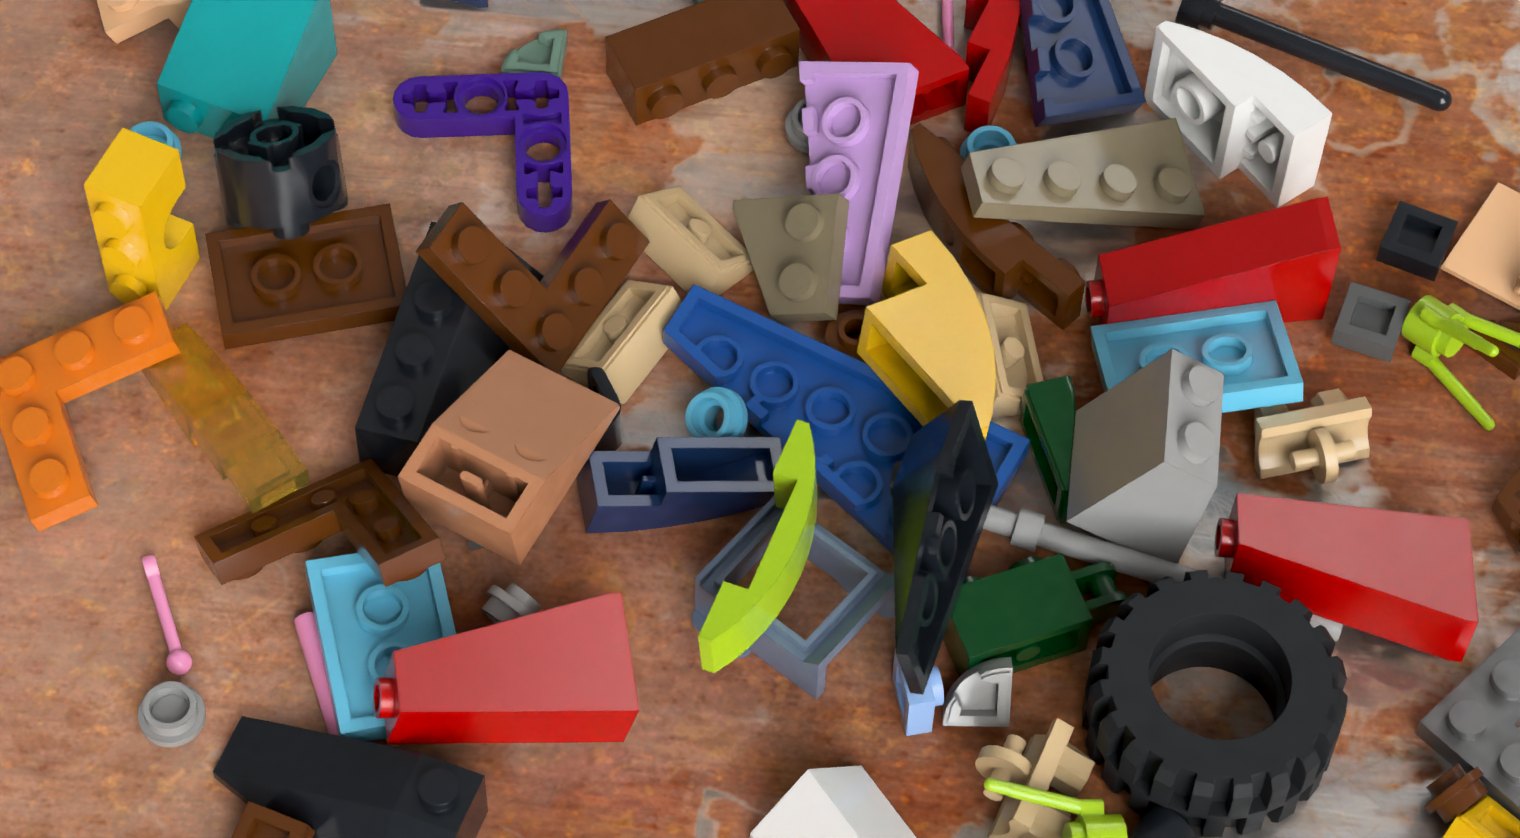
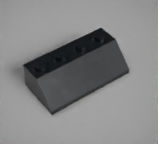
M431 221V224H430V226H429V229H428V232H427L426 236H427L428 233L431 231V229L434 227V225L436 224V222H432V221ZM510 250L540 282L544 275ZM418 256L355 426L359 461L362 462L372 458L385 474L397 477L432 423L508 350H511L420 256Z

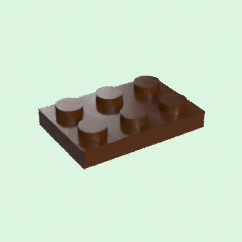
M390 203L331 213L315 222H311L310 231L306 235L294 239H279L273 235L272 229L266 230L250 227L205 234L225 349L395 321L407 288Z

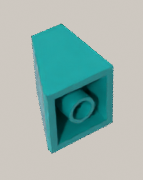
M192 0L157 82L164 120L170 122L175 128L183 132H197L214 139L215 133L222 126L246 113L261 110L262 120L264 121L278 118L277 107H305L337 56L330 0Z

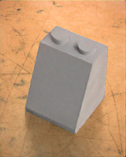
M1171 349L1078 409L1075 415L1066 522L1117 545L1178 563L1217 488L1224 373Z

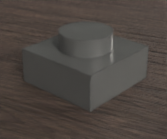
M1351 281L1330 344L1391 362L1411 300Z

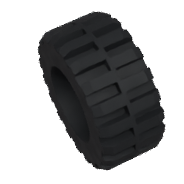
M1207 570L1185 572L1183 582L1174 583L1172 577L1166 576L1149 583L1146 598L1139 592L1133 593L1119 605L1117 616L1108 618L1099 633L1096 650H1093L1082 705V727L1088 731L1085 744L1090 758L1098 765L1104 763L1101 778L1110 790L1116 794L1126 790L1130 794L1128 807L1141 816L1152 805H1160L1171 809L1189 825L1201 827V837L1222 838L1224 828L1233 826L1236 827L1239 835L1261 831L1265 816H1268L1271 822L1279 823L1295 812L1298 801H1308L1319 787L1323 772L1328 769L1346 715L1348 696L1343 691L1347 680L1343 660L1338 656H1332L1336 643L1326 627L1319 625L1313 628L1310 621L1313 612L1298 599H1294L1289 604L1280 598L1282 589L1263 580L1260 587L1243 582L1245 574L1225 571L1223 578H1208ZM1211 667L1225 670L1246 680L1258 690L1269 705L1275 722L1263 731L1246 738L1216 740L1202 737L1182 728L1167 716L1156 701L1151 687L1163 677L1186 668Z

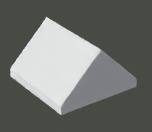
M861 765L808 769L750 833V838H916Z

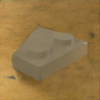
M838 193L733 200L732 209L770 316L782 323L837 320L849 200Z

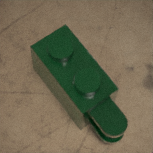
M1060 553L1044 559L1040 557L1024 558L1014 563L1008 570L984 578L979 576L965 577L943 638L959 677L973 666L995 658L1011 657L1012 673H1016L1086 650L1091 627L1106 622L1108 618L1116 617L1119 605L1129 597L1126 592L1118 591L1114 582L1117 577V571L1113 563L1100 562L1070 571L1063 554ZM1091 593L1093 599L1084 601L1082 595Z

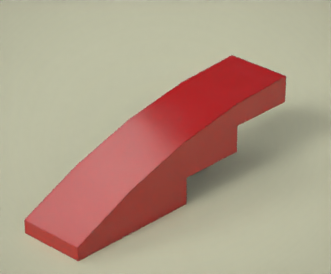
M966 0L964 28L973 31L967 42L965 60L969 67L968 80L973 82L967 95L964 130L972 133L979 127L991 125L1003 98L1017 44L1021 14L1020 0Z

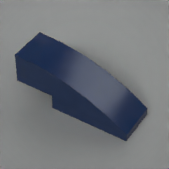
M657 437L651 451H593L577 476L586 533H607L665 528L712 520L765 506L775 495L773 471L782 453L780 437Z

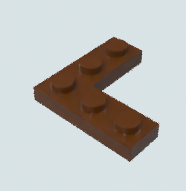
M611 199L597 202L539 282L463 202L448 206L415 252L513 352L555 373H559L650 241Z
M372 458L194 536L202 559L221 585L232 580L252 577L260 572L263 566L292 553H303L312 550L323 539L339 532L345 535L385 587L396 582L415 579L422 575L427 568L446 560L440 538Z

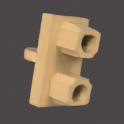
M1338 388L1318 392L1310 400V408L1290 412L1284 404L1254 408V468L1259 478L1265 479L1312 469L1317 481L1325 484L1337 480L1339 463L1369 458L1368 422L1372 417V407L1367 398L1360 397L1348 400Z
M1056 718L1052 721L1046 735L1035 734L1030 738L1023 756L1022 752L1026 746V741L1018 735L1010 734L1003 747L998 745L982 747L975 761V766L986 779L995 778L1046 791L1051 786L1066 796L1073 797L1082 790L1088 781L1095 762L1075 746L1068 743L1074 727ZM986 789L983 791L987 798L994 801H1001L1004 796L987 791ZM1005 795L987 838H1062L1063 825L1065 822L1071 821V814Z

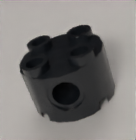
M286 106L277 107L278 118L263 121L261 110L246 113L227 122L215 133L213 139L216 169L225 219L228 225L232 227L272 229L273 235L276 238L294 239L306 235L310 231L311 222L339 211L348 205L339 138L336 133L334 120L329 114L314 108Z

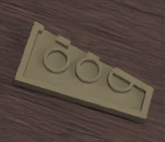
M1176 118L969 152L960 167L973 218L1195 230L1205 216Z

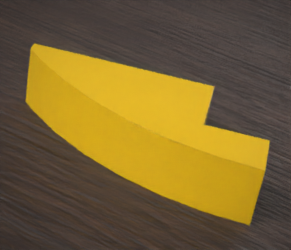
M932 230L894 243L890 248L882 285V291L888 299L866 307L857 353L923 427L957 401H972L984 439L986 440L994 406L996 368L994 347L987 319L976 293L956 259Z

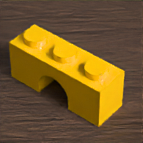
M123 127L84 183L109 292L119 301L126 304L156 291L167 310L200 260L194 224L170 214L178 198L186 188L179 149Z

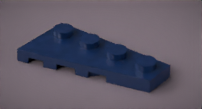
M1020 0L1035 127L1135 112L1146 102L1109 0Z

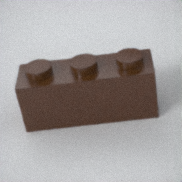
M705 0L605 37L606 73L636 126L656 118H668L680 109L710 98H722L737 88L761 79L779 77L789 69L797 67L799 62L800 28L783 0Z

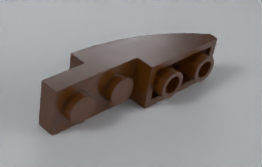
M920 123L911 130L908 169L914 192L934 234L953 255L964 274L980 291L1007 299H1012L1018 294L1059 328L1065 330L1080 316L1086 281L1080 277L1078 271L1071 263L1062 258H1055L1036 243L1030 232L1021 224L1010 222L1007 219L973 218L960 168L965 158L960 155L957 148L948 139L935 136Z

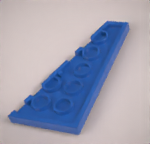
M694 284L664 328V344L710 387H723L735 391L746 405L748 422L765 437H780L782 451L796 420L809 423L814 441L817 485L894 555L893 497L890 491L891 472L896 461L903 460L911 436L923 426L866 363ZM990 421L985 442L999 483L991 504L997 506L1029 452L1030 439Z

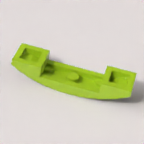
M796 420L773 471L775 506L784 509L749 589L723 581L698 635L702 670L716 673L746 651L778 616L802 574L810 552L817 517L814 441L810 424L807 422Z

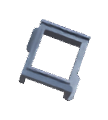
M775 495L695 577V610L692 613V624L698 631H701L723 581L736 585L764 556L784 509L775 506ZM816 522L807 559L837 580L842 588L849 592V595L806 640L775 618L766 631L737 658L746 657L751 652L817 700L825 691L826 666L874 614L878 613L880 616L890 620L895 617L894 574L886 573Z

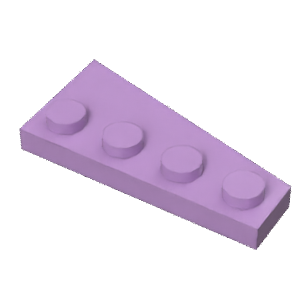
M799 61L800 82L805 85L806 108L802 109L803 133L808 136L810 164L805 166L806 189L811 195L838 193L849 200L839 304L872 305L880 302L919 71L911 63Z

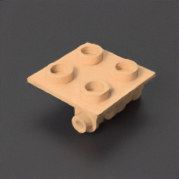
M1498 182L1442 264L1441 269L1520 310V193Z

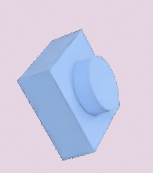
M895 649L892 680L905 735L910 736L932 732L935 706L944 704V691L938 666H933L923 695L910 693Z

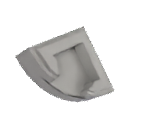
M1001 657L987 660L964 672L951 686L944 700L942 708L943 726L1009 727L1013 672L1012 658Z

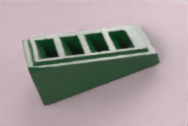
M1070 376L1026 385L1019 418L1025 437L1030 439V451L1056 520H1059L1060 524L1067 523L1076 415L1075 391Z

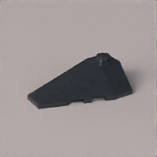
M968 400L957 401L911 436L903 460L896 461L891 472L890 491L893 497L895 649L909 691L914 694L923 695L999 484L973 402Z
M242 716L213 770L214 778L246 804L250 801L308 824L316 831L313 838H476L488 813L485 775L421 752Z

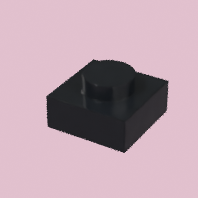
M1399 201L1380 245L1376 261L1435 281L1453 239L1458 221Z

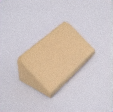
M680 186L638 196L628 219L650 241L644 252L687 293L695 284L714 294L721 295L754 271L747 249Z
M627 280L597 317L562 367L561 372L588 387L587 370L591 367H600L605 371L620 400V404L626 403L669 349L664 344L663 330L682 303L673 286Z
M976 291V296L987 319L995 354L996 389L991 418L1020 415L1023 392L1026 389V385L1044 381L1027 304Z

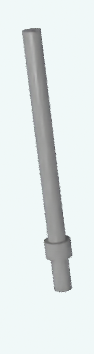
M991 505L983 526L984 530L1011 538L1010 545L1035 552L1036 546L1091 564L1111 562L1117 572L1151 583L1166 576L1172 577L1174 583L1183 582L1185 572L1198 571L1045 522L1046 515L1022 507L1020 512L1017 513ZM1208 573V578H1221ZM1314 614L1310 621L1313 628L1319 625L1326 627L1333 640L1338 641L1343 624Z

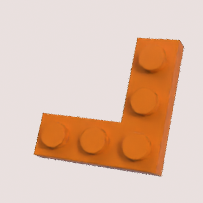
M156 291L0 358V429L29 519L39 532L98 507L64 403L181 353L164 303Z

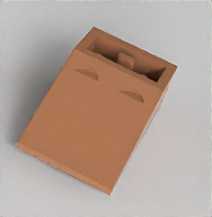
M508 350L432 423L398 475L404 496L420 515L520 566L616 416L620 405Z

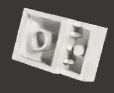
M1170 21L1159 24L1156 27L1144 94L1146 103L1162 120L1177 119L1183 142L1219 179L1239 168L1276 208L1313 187L1332 112L1292 78L1255 54L1195 28Z

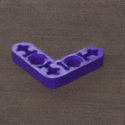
M543 72L419 76L409 78L397 87L393 97L396 123L403 133L411 137L515 135L517 206L520 220L526 227L536 232L544 233L557 231L568 223L573 211L569 93L566 84L561 78L551 73ZM479 96L490 97L498 103L494 110L485 114L473 113L465 107L469 100ZM508 98H516V110H509ZM548 98V107L536 108V99ZM447 100H454L455 112L447 113ZM428 102L426 112H415L416 103ZM543 142L551 143L560 150L556 157L547 161L535 160L527 154V151L533 145ZM538 182H550L551 207H539Z

